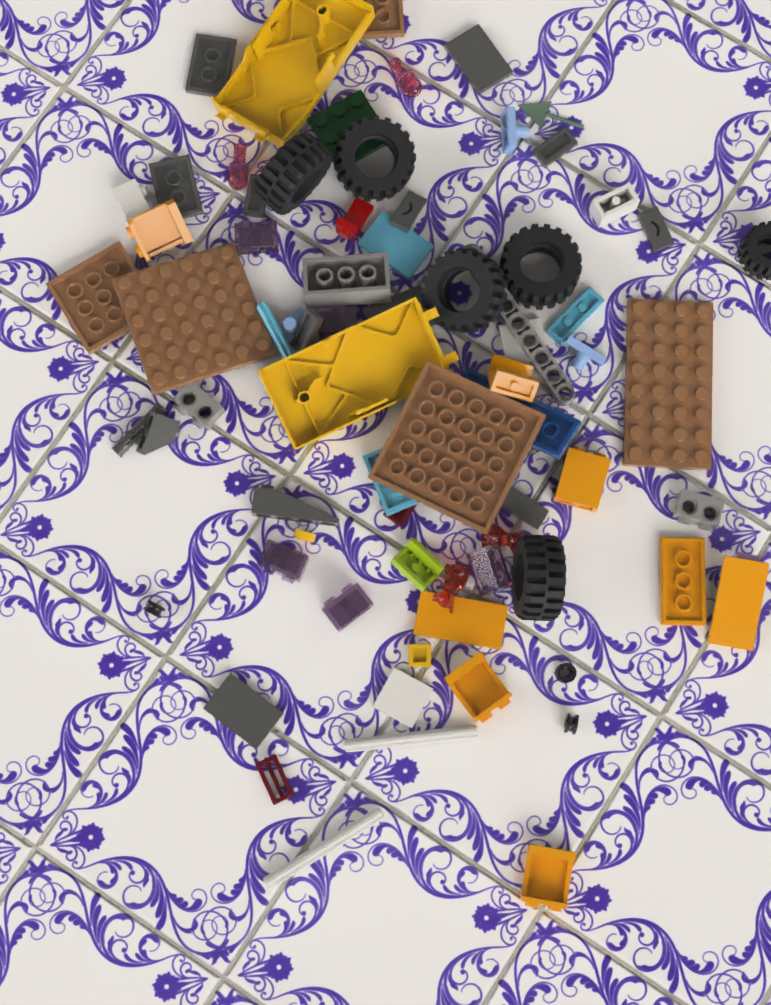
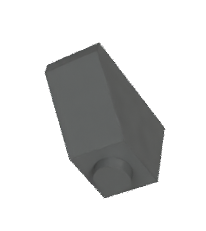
M151 411L136 452L146 455L172 443L174 438L176 439L180 433V422Z

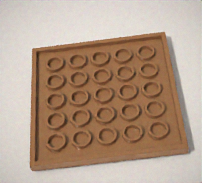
M234 242L111 278L153 395L276 357L275 348L266 325L257 310L258 304Z
M427 361L368 478L488 535L546 419V415Z

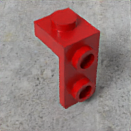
M355 198L344 218L339 216L335 222L336 233L344 239L355 242L374 210V206L360 198Z

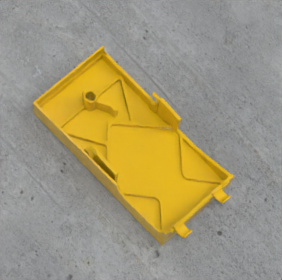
M280 0L244 50V58L220 93L215 97L211 96V100L218 112L214 116L222 121L229 118L255 133L256 136L252 138L260 143L267 140L279 148L282 147L285 142L292 139L299 132L375 18L373 6L363 0Z
M414 297L258 370L257 373L293 449L297 450L409 397L427 361L451 371L449 364L460 359L456 351L445 356L443 355L428 322L439 316L436 307L424 312L420 302Z

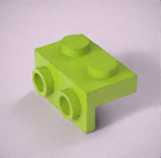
M412 538L390 562L421 592L433 583L445 569L440 560L426 550L424 545L415 538Z

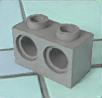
M194 382L186 384L173 398L176 404L175 409L183 416L186 414L193 418L191 422L199 429L204 427L209 431L225 413L223 406ZM187 397H195L192 404L184 403ZM204 410L211 411L210 416L207 418H202L201 413Z
M682 488L678 493L672 518H676L677 522L690 525V523L699 525V529L711 531V529L714 530L719 526L725 501ZM684 503L689 504L692 507V513L685 512L682 505ZM704 510H710L713 513V519L706 518Z

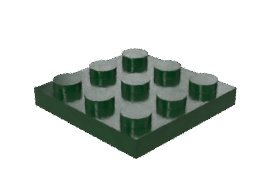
M360 89L308 117L307 122L319 142L331 152L334 165V152L343 131L348 129L352 122H359L360 118L366 116L368 119H371L373 115L377 114ZM376 141L362 143L356 150L355 162L380 150L385 145Z

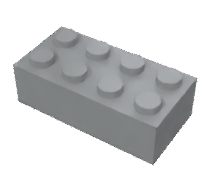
M388 252L302 259L306 308L391 303Z

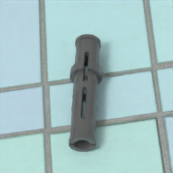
M157 402L129 431L126 430L124 432L125 435L112 447V450L122 458L134 444L137 445L139 443L138 440L142 436L145 428L144 424L147 422L151 411L161 415L167 412L161 404Z

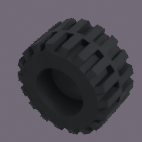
M768 221L767 224L760 222L758 226L754 225L742 240L738 251V256H741L739 263L744 264L742 269L745 272L748 270L751 277L754 275L758 276V280H762L764 277L766 280H771V259L761 255L757 244L760 243L771 245V221Z

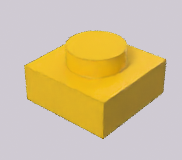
M431 644L408 645L409 667H431Z

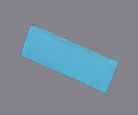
M589 286L545 330V333L561 346L605 300Z

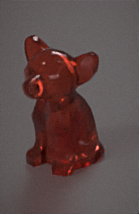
M493 524L488 535L481 533L482 549H485L488 545L508 546L514 554L517 540L524 535V531L509 534L502 527Z
M460 564L445 565L447 577L443 583V590L432 597V600L438 602L441 607L449 608L450 613H453L454 595L465 587L471 575L470 568Z

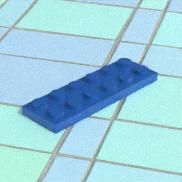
M468 367L466 368L462 377L490 389L487 376ZM504 395L546 415V419L532 447L560 460L580 427L581 421L536 399H533L531 403Z

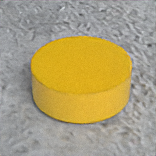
M295 529L293 535L294 538L313 543L316 538L315 534Z

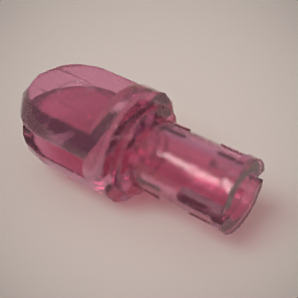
M398 57L393 58L388 66L397 76V85L407 97L415 98L419 96L422 92L421 81L413 70L406 69Z
M241 143L234 144L233 161L228 166V184L234 190L245 188L249 179V165L246 163L247 145Z

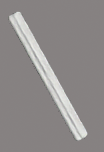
M477 725L352 738L346 739L344 746L346 752H357L472 739L478 737Z
M379 807L375 808L265 876L263 881L268 889L274 888L382 821L385 817Z

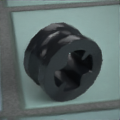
M148 600V606L144 607L143 610L161 619V612L166 609Z
M570 663L560 664L555 669V677L561 683L572 682L577 674L576 668ZM564 667H568L567 670H571V675L567 677L568 679H564L565 676L560 674Z
M570 713L566 714L564 733L570 731L573 735L576 734L579 715L571 716Z

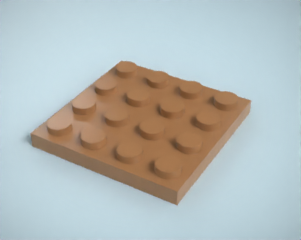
M120 241L46 283L89 355L130 332L111 278L137 271V268Z

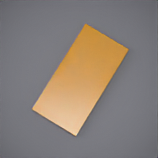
M660 537L661 625L706 626L705 538Z
M727 555L723 556L708 643L753 651L769 563Z
M423 591L420 592L413 635L501 650L508 606Z

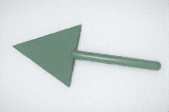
M552 101L518 105L541 129L546 117L582 129L584 128L583 124L548 113Z

